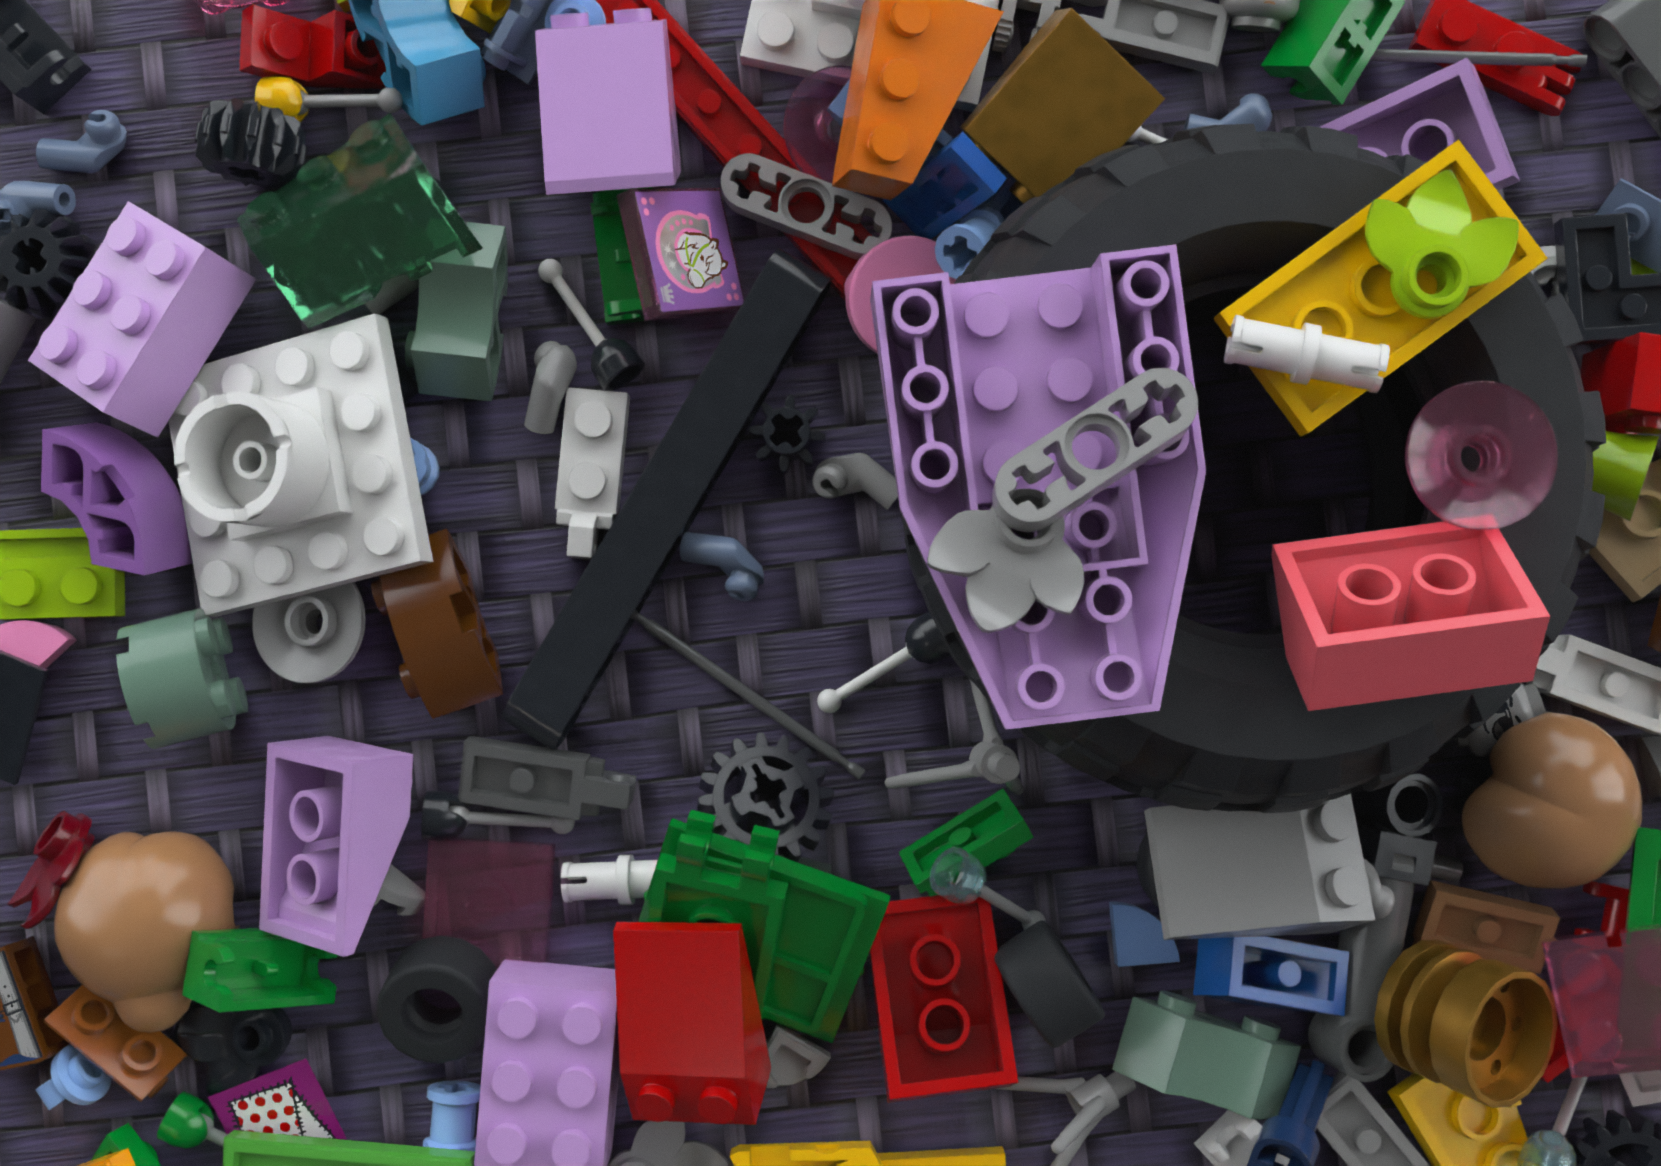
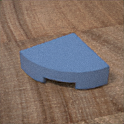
M1109 902L1114 963L1118 967L1180 962L1175 941L1163 939L1161 922L1156 917L1130 903Z

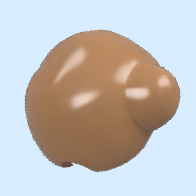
M1544 712L1511 727L1500 736L1489 756L1493 774L1468 797L1462 810V825L1465 838L1480 861L1491 872L1527 887L1563 889L1584 885L1600 878L1622 859L1630 849L1637 830L1641 826L1642 794L1632 761L1616 740L1604 729L1580 717Z
M172 831L143 836L135 832H120L106 838L81 856L77 867L70 878L63 884L55 910L54 935L63 962L85 988L93 994L112 1002L122 1021L132 1029L139 1032H157L172 1027L188 1011L191 999L182 996L192 931L239 929L240 925L236 926L234 923V885L231 872L217 851L207 841L190 833Z

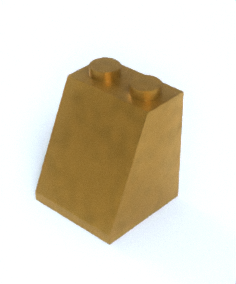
M1073 8L1056 10L960 128L971 137L970 140L995 166L1000 164L1017 180L1009 191L1024 204L1029 199L1040 197L1052 187L1065 181L1074 173L1077 167L1099 155L1121 148L1165 98Z

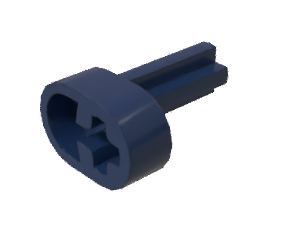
M1313 1060L1311 1067L1301 1063L1297 1065L1278 1115L1267 1119L1262 1125L1247 1166H1284L1275 1161L1277 1153L1290 1159L1288 1166H1314L1320 1147L1315 1131L1333 1084V1077L1323 1073L1324 1064Z

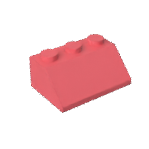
M1491 515L1272 544L1271 557L1286 659L1308 711L1533 681L1550 614Z

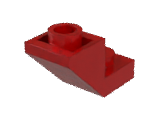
M254 4L242 10L239 71L260 77H288L300 83L302 87L385 88L380 78L386 72L385 63L374 40L362 42L353 15L333 10L310 22Z

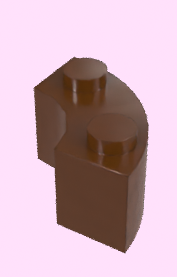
M447 528L428 535L433 562L379 575L380 578L371 581V590L375 603L383 616L389 615L396 640L405 663L399 665L400 677L405 691L411 699L421 697L432 719L503 695L498 652L480 612L471 572Z

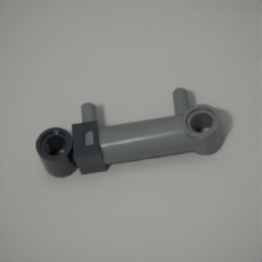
M1412 773L1396 783L1372 792H1354V806L1358 816L1366 824L1371 825L1357 824L1363 858L1375 868L1381 885L1391 888L1395 896V904L1391 913L1385 918L1375 919L1372 922L1340 930L1337 950L1349 952L1345 1016L1316 1013L1308 1029V1042L1317 1058L1361 1082L1376 1081L1385 1076L1394 1064L1387 1060L1377 1042L1374 1017L1378 992L1387 971L1403 951L1415 883L1429 886L1430 878L1456 882L1461 878L1464 869L1458 857L1435 853L1437 842L1416 837L1430 832L1439 823L1443 812V797L1439 787L1431 778L1418 773ZM1400 792V804L1395 810V800ZM1355 1035L1354 1043L1348 1050L1350 1040Z

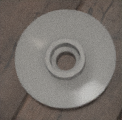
M355 582L254 607L252 630L256 647L267 666L284 679L297 683H317L328 680L343 671L357 654L365 631V607ZM322 613L323 624L319 631L316 621L318 615Z

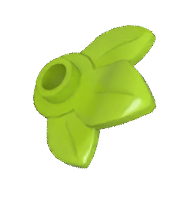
M1444 170L1417 188L1408 200L1406 207L1389 200L1375 199L1370 206L1365 223L1367 246L1371 255L1391 273L1390 286L1396 302L1407 313L1423 319H1433L1448 314L1462 303L1468 288L1485 285L1499 278L1508 267L1515 252L1519 232V222L1513 218L1494 217L1472 223V215L1459 181L1451 170ZM1419 270H1425L1434 275L1437 280L1435 294H1428L1421 290L1417 283Z

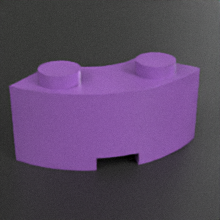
M97 422L42 429L41 492L61 500L77 516L88 538L91 564L145 576L193 563L182 497L166 469L146 447L126 433Z

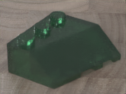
M391 113L379 121L371 120L360 125L351 134L347 143L328 156H318L308 161L299 170L295 179L276 192H266L256 197L247 206L245 213L237 218L248 246L299 318L309 329L375 299L382 288L383 282L406 274L411 281H414L432 273L433 264L430 261L454 249H457L463 258L483 249L429 164Z

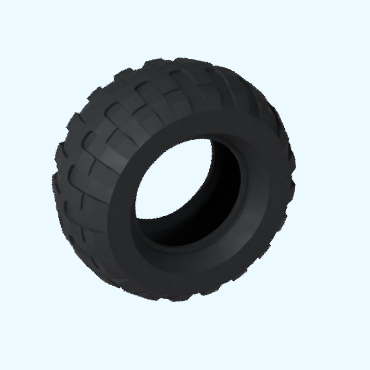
M1254 124L1202 126L1177 131L1172 138L1161 143L1149 144L1140 148L1138 145L1123 146L1099 155L1077 167L1069 178L1052 187L1040 197L1029 199L1010 214L994 231L987 244L971 260L963 274L956 279L954 284L1090 268L1101 253L1176 244L1187 328L1217 325L1213 318L1426 162L1409 154L1404 156H1381L1373 151L1359 148L1356 135L1330 128L1291 126L1283 127L1280 132H1257ZM1529 272L1383 378V383L1377 394L1366 391L1350 404L1362 427L1371 463V501L1364 532L1491 515L1550 614L1540 653L1541 656L1558 637L1578 599V596L1570 590V586L1576 575L1579 560L1587 556L1590 549L1595 548L1603 522L1605 495L1592 491L1594 476L1593 452L1600 448L1599 445L1606 443V430L1599 391L1584 392L1580 370L1571 350V346L1584 340L1575 316L1561 293L1547 298L1533 274ZM901 513L909 565L918 589L921 590L928 611L954 661L992 704ZM1178 614L1160 711L1016 729L1070 766L1121 790L1151 798L1155 801L1180 808L1203 811L1287 813L1319 807L1325 801L1337 799L1354 792H1372L1400 781L1422 768L1429 761L1428 756L1439 751V748L1455 738L1465 739L1484 724L1520 687L1521 683L1308 711L1286 659L1281 623L1251 634H1240L1211 628Z

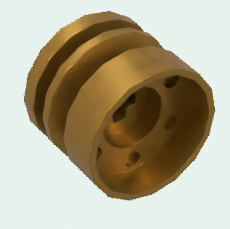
M1421 940L1401 953L1388 969L1378 992L1374 1017L1377 1042L1388 1061L1409 1072L1419 1074L1432 1082L1442 1083L1450 1089L1492 1108L1512 1106L1531 1092L1543 1076L1553 1053L1558 1025L1555 999L1546 981L1530 971L1496 959L1485 960L1473 951L1458 949L1454 945L1441 940Z

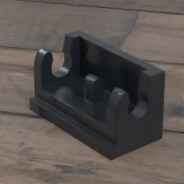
M0 0V80L14 95L44 114L92 69L26 0Z

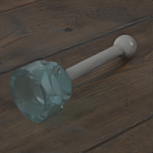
M951 847L943 851L933 863L930 871L931 888L935 893L948 901L965 904L981 897L1022 922L1024 930L1040 920L1046 922L1045 916L1041 912L1036 910L1026 911L985 886L983 883L986 882L987 874L983 864L977 857L960 847ZM956 873L959 874L956 883H953Z
M1602 1043L1580 1059L1553 1129L1540 1130L1528 1137L1517 1159L1519 1166H1576V1153L1572 1145L1565 1138V1134L1593 1063L1600 1061L1605 1054Z

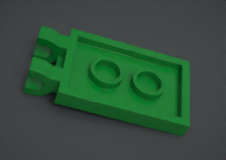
M690 810L685 834L681 833L678 840L676 856L661 853L656 865L648 922L742 923L761 1019H763L789 884L770 879L780 831L754 825L749 849H746L743 862L740 864L708 856L716 815Z

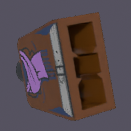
M34 936L0 947V1071L41 1062L54 1056L69 1045L65 1039L44 1023V1019L59 1004Z

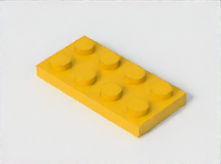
M1458 139L1377 199L1389 200L1406 207L1408 200L1417 188L1444 170H1451L1459 181L1472 215V223L1494 217L1513 218L1519 222L1518 241L1515 252L1508 267L1499 278L1485 285L1468 288L1462 303L1444 316L1423 319L1407 313L1399 306L1392 294L1390 286L1391 273L1371 255L1367 246L1365 223L1372 204L1371 202L1225 308L1213 319L1227 338L1228 336L1232 337L1233 332H1230L1234 316L1240 315L1244 316L1245 319L1301 329L1304 323L1322 326V334L1376 345L1380 343L1389 345L1390 354L1386 372L1379 371L1378 376L1385 378L1548 258ZM1419 270L1417 274L1419 287L1425 293L1435 294L1437 290L1436 278L1428 271ZM1248 366L1300 437L1314 430L1367 391L1366 389L1311 378L1307 385L1290 382V374Z

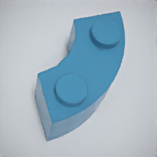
M348 0L362 42L374 40L385 63L386 72L380 77L386 88H395L401 93L403 97L401 108L413 120L422 126L485 107L483 82L486 77V68L480 48L466 36L454 17L453 12H451L448 0Z

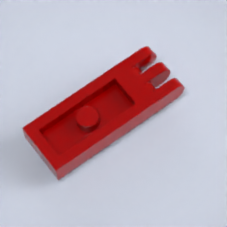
M1430 0L1408 50L1547 53L1556 56L1582 54L1467 0ZM1435 63L1443 68L1452 65V63ZM1473 64L1483 86L1549 116H1559L1566 101L1557 94H1570L1576 79L1569 73H1578L1582 69V67L1557 64L1553 66Z

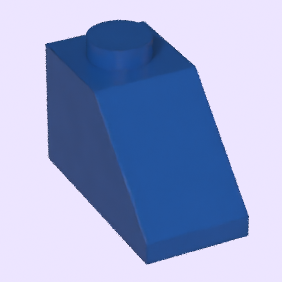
M1268 936L1198 939L1193 995L1254 1006L1345 1016L1349 952Z

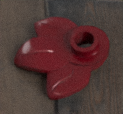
M61 811L51 820L40 835L33 852L38 858L13 897L7 903L8 906L15 908L25 902L32 901L29 916L20 925L25 929L33 928L39 925L52 912L59 898L62 884L70 878L81 856L91 848L95 836L89 832L92 819L85 814L79 813L73 816L66 811Z

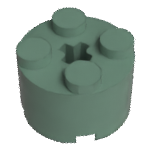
M198 608L122 627L118 630L117 640L129 639V651L116 654L122 692L135 726L149 723L155 734L154 737L143 739L151 749H158L231 730L235 726L236 715L248 712V699L244 685L239 677L229 678L224 655L233 652V644L229 628L223 617L211 620L209 616L205 615L203 609Z

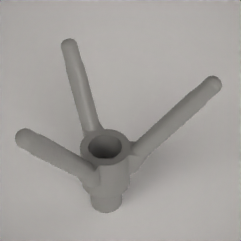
M970 680L972 693L984 736L983 741L972 749L969 761L958 765L888 777L885 780L886 788H906L961 778L981 777L992 783H1005L1015 795L1023 793L1024 787L1017 777L1020 772V762L1014 751L1003 745L990 702L972 680Z
M1115 1071L1107 1077L1097 1074L1088 1081H1085L1082 1077L1049 1079L1018 1076L1019 1083L1011 1087L997 1088L999 1090L1057 1093L1067 1096L1076 1116L1052 1143L1051 1149L1058 1155L1050 1166H1068L1089 1133L1104 1116L1120 1107L1119 1099L1134 1091L1136 1084L1133 1079Z

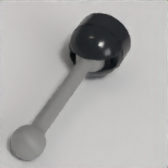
M426 791L422 810L421 834L423 841L453 840L463 833L468 824L552 828L558 834H567L574 828L575 820L547 815L471 812L465 803L458 800V795L445 791Z

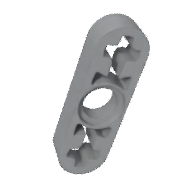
M751 153L741 154L732 158L722 171L720 182L724 200L731 210L744 217L855 260H859L873 247L891 238V217L886 208L873 199L849 190L832 187V184ZM750 171L759 174L760 186L774 193H777L778 181L787 183L779 196L778 212L768 210L772 205L771 196L764 193L752 191L748 199L741 198L739 186L734 180L736 178L746 180ZM801 192H812L818 195L825 206L822 216L812 223L796 221L788 210L789 203L795 195ZM834 204L844 205L841 210V219L854 224H859L864 216L873 218V229L880 233V236L878 238L868 236L864 244H859L853 241L854 230L838 222L835 235L825 232L831 225L834 217Z
M1153 368L1147 370L1011 457L998 471L992 491V503L998 517L1007 526L1018 531L1033 532L1041 530L1176 443L1186 433L1197 414L1198 396L1193 384L1187 377L1173 369ZM1147 393H1150L1157 401L1170 397L1175 402L1176 406L1169 416L1170 424L1161 415L1154 416L1140 425L1132 438L1126 424L1140 415L1148 401ZM1113 412H1119L1121 419L1113 414ZM1086 431L1101 432L1113 441L1116 448V460L1113 464L1103 469L1087 468L1075 458L1072 450L1073 440L1079 434ZM1133 439L1139 444H1141V446L1136 447L1134 445ZM1055 453L1063 476L1045 489L1041 499L1043 507L1037 509L1029 500L1016 505L1011 500L1017 486L1015 478L1022 476L1029 484L1038 482L1051 473L1055 462L1047 455ZM1067 480L1077 486V488L1070 490Z

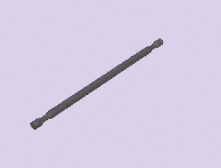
M1376 49L1369 60L1454 64L1468 58L1472 64L1553 66L1557 64L1570 67H1585L1587 55L1556 56L1547 53Z
M635 609L630 619H635L642 624L649 633L832 762L842 765L856 779L859 780L864 774V768L844 758L830 744L654 620L647 619Z

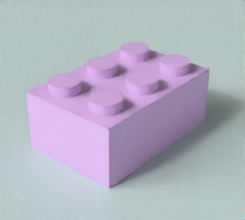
M128 201L118 218L109 227L105 239L88 266L75 281L71 293L56 317L41 335L39 344L28 361L103 413L158 438L257 279Z
M504 959L489 981L474 1166L608 1165L613 1148L620 1069L615 969Z

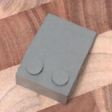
M1351 793L1337 799L1325 801L1319 807L1287 813L1203 811L1180 808L1173 805L1152 807L1144 811L1164 940L1330 934L1375 921Z

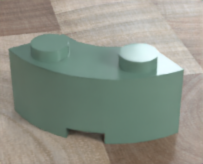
M431 218L423 243L416 242L412 251L411 273L414 280H419V306L416 330H410L406 338V366L414 368L419 394L492 401L504 334H500L498 311L503 296H507L508 288L506 227Z
M1163 990L1160 991L1158 1000L1139 997L1132 998L1112 1070L1161 1093L1203 1101L1249 1119H1269L1278 1115L1293 1077L1301 1049L1300 1045L1279 1038L1280 1026L1250 1015H1244L1242 1024L1195 1010L1197 1002Z

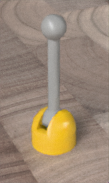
M283 76L263 77L257 83L255 90V102L258 101L262 106L269 108H279L283 111V115L293 116L299 122H302L308 115L309 108L380 107L387 113H395L403 105L401 93L391 87L382 89L379 94L308 95V92L300 83Z

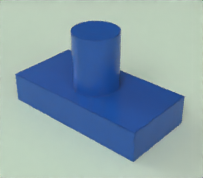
M962 132L923 163L912 185L892 200L883 199V201L917 236L932 239L993 196L1007 178Z

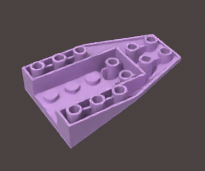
M1176 244L1101 253L1092 267L958 284H950L948 272L872 281L870 303L900 511L1004 729L1160 711L1206 475L1198 410L1193 422L1180 440L1063 516L1065 522L1063 540L1081 559L1084 569L1083 590L1071 614L1057 613L1035 600L1028 613L1014 626L993 633L982 632L973 621L968 610L965 594L968 577L946 574L931 569L927 565V558L935 536L953 516L962 511L991 509L993 505L992 491L996 476L1007 460L1133 378L1153 368H1169L1187 377L1195 388ZM1147 393L1148 401L1140 415L1126 424L1132 438L1138 427L1154 416L1161 415L1170 424L1169 416L1176 406L1175 402L1170 397L1157 401L1150 393ZM1113 412V414L1121 419L1119 412ZM1083 432L1072 442L1075 458L1087 468L1103 469L1113 464L1116 460V448L1113 441L1101 432ZM1133 439L1134 445L1136 447L1141 446V444H1139ZM1055 453L1047 455L1055 462L1049 475L1033 484L1027 483L1022 476L1015 478L1017 482L1016 489L1029 488L1044 493L1051 483L1062 477L1063 474L1058 466ZM1067 480L1070 490L1077 488V486ZM1011 528L1016 536L1023 539H1032L1037 536V531L1024 532Z

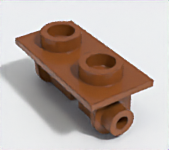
M83 985L44 1019L46 1025L139 1102H142L147 1096L153 1098L168 1082L169 1078L167 1076L187 1056L178 1045L161 1031L139 1032L126 1025L118 1015L112 1002L93 994Z

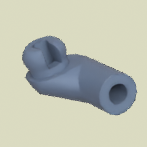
M97 110L88 115L89 120H86L84 123L86 133L77 141L41 138L36 147V159L39 166L43 169L96 173L124 149L127 131L120 124L118 117L114 113L107 110Z
M13 181L0 190V230L8 234L12 231L10 214H21L31 219L35 209L47 210L55 215H69L76 206L73 189L65 184L35 181Z

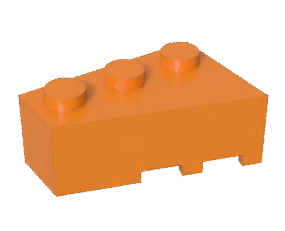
M865 0L860 16L832 187L892 200L913 184L1004 11L965 0Z

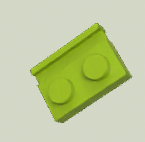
M83 528L0 530V620L125 616V571L91 564L89 542Z

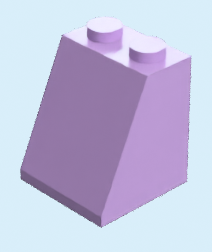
M651 8L614 10V23L589 25L588 12L550 15L551 28L535 30L546 195L671 186L676 184L682 170L667 19L652 20Z

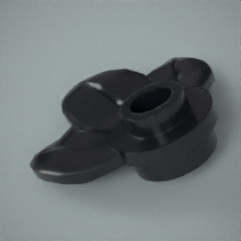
M202 1005L183 1015L174 1027V1035L179 1047L187 1056L195 1061L207 1062L205 1087L209 1094L214 1095L257 1078L262 1066L278 1060L290 1043L292 1025L288 1015L281 1008L219 1013ZM255 1030L259 1035V1040L256 1037Z

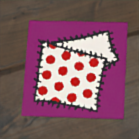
M306 1058L208 1097L227 1134L233 1130L347 1140Z

